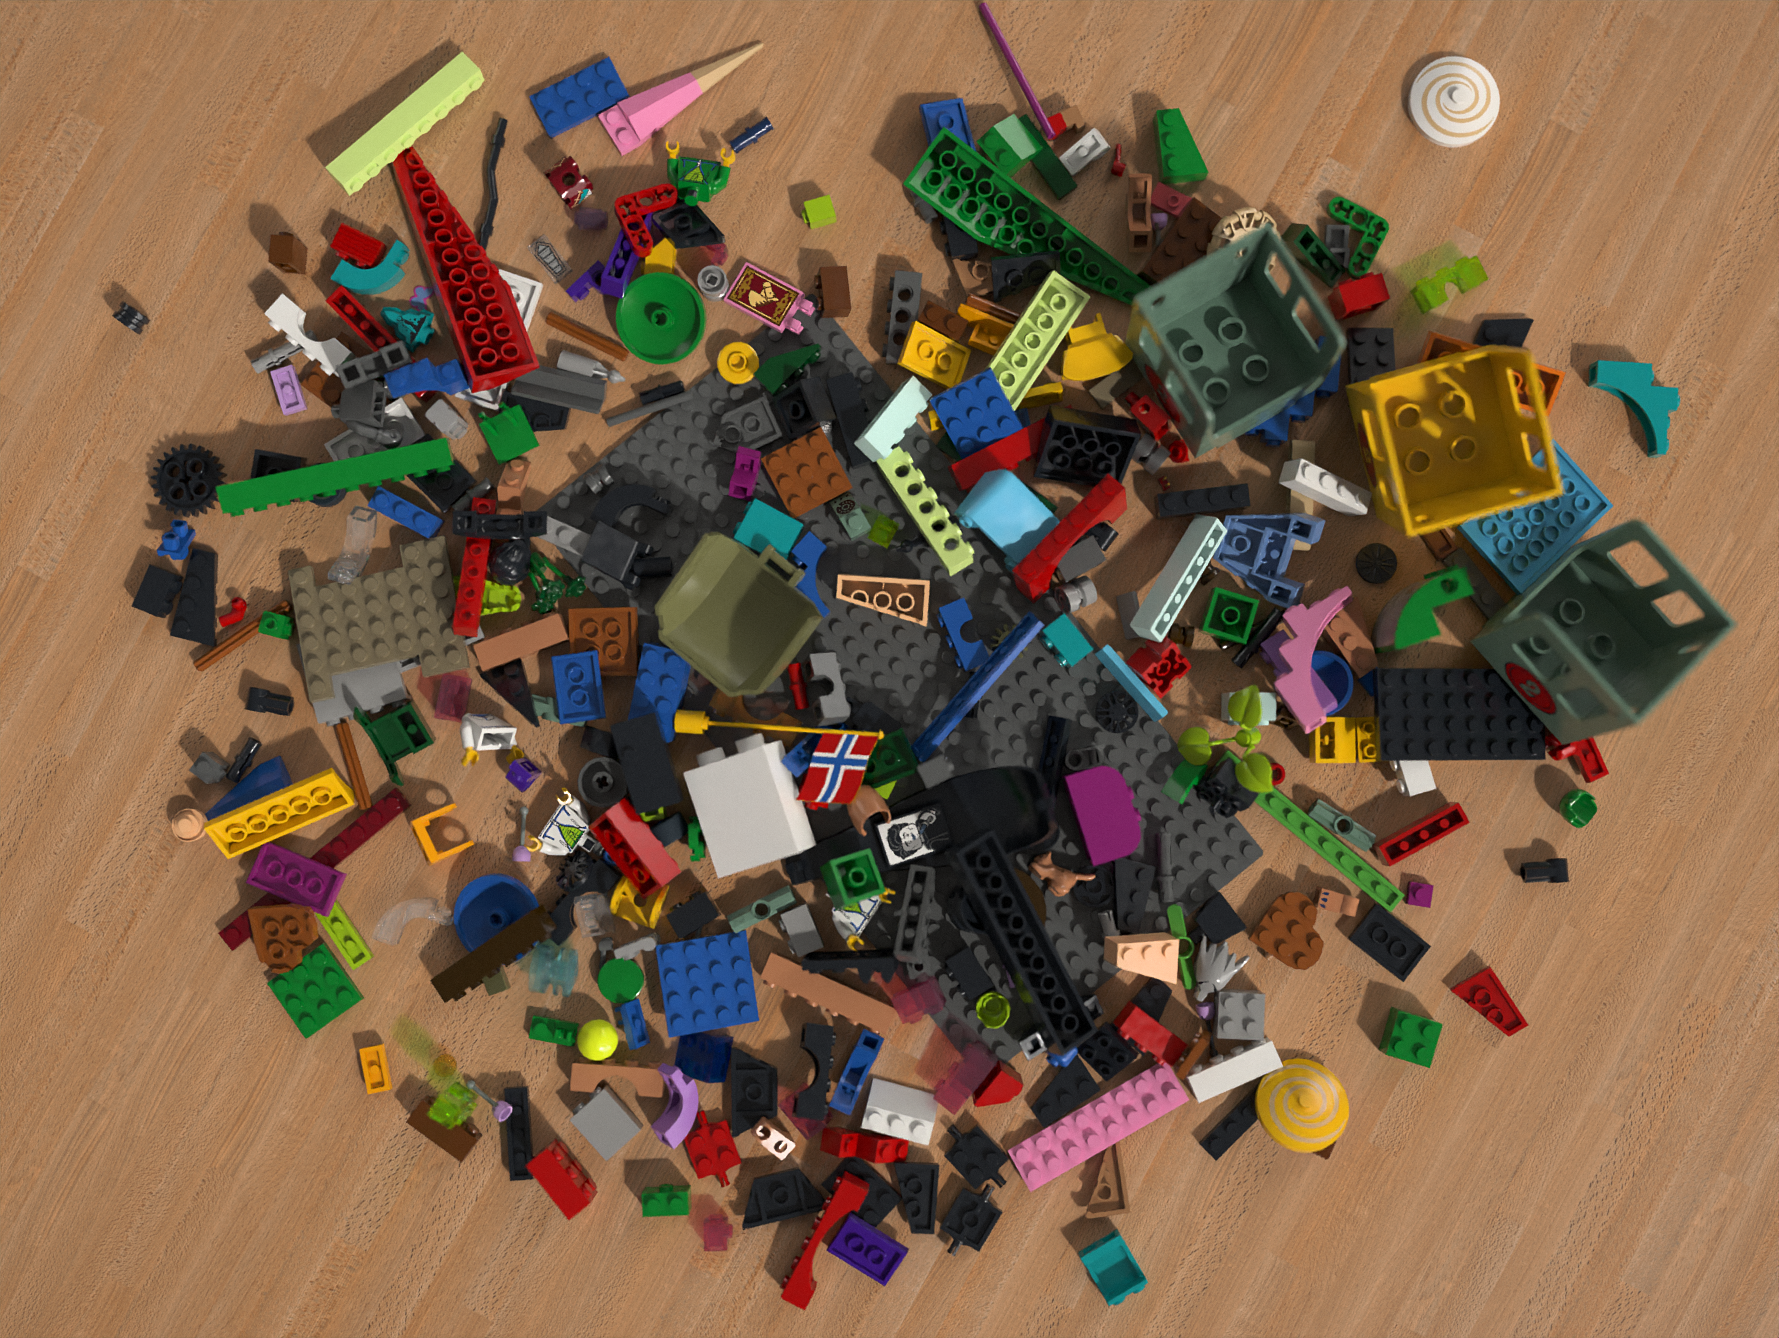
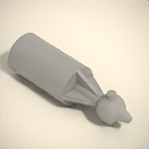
M562 350L558 359L557 369L598 379L608 378L614 384L625 382L626 379L617 370L609 372L597 360Z

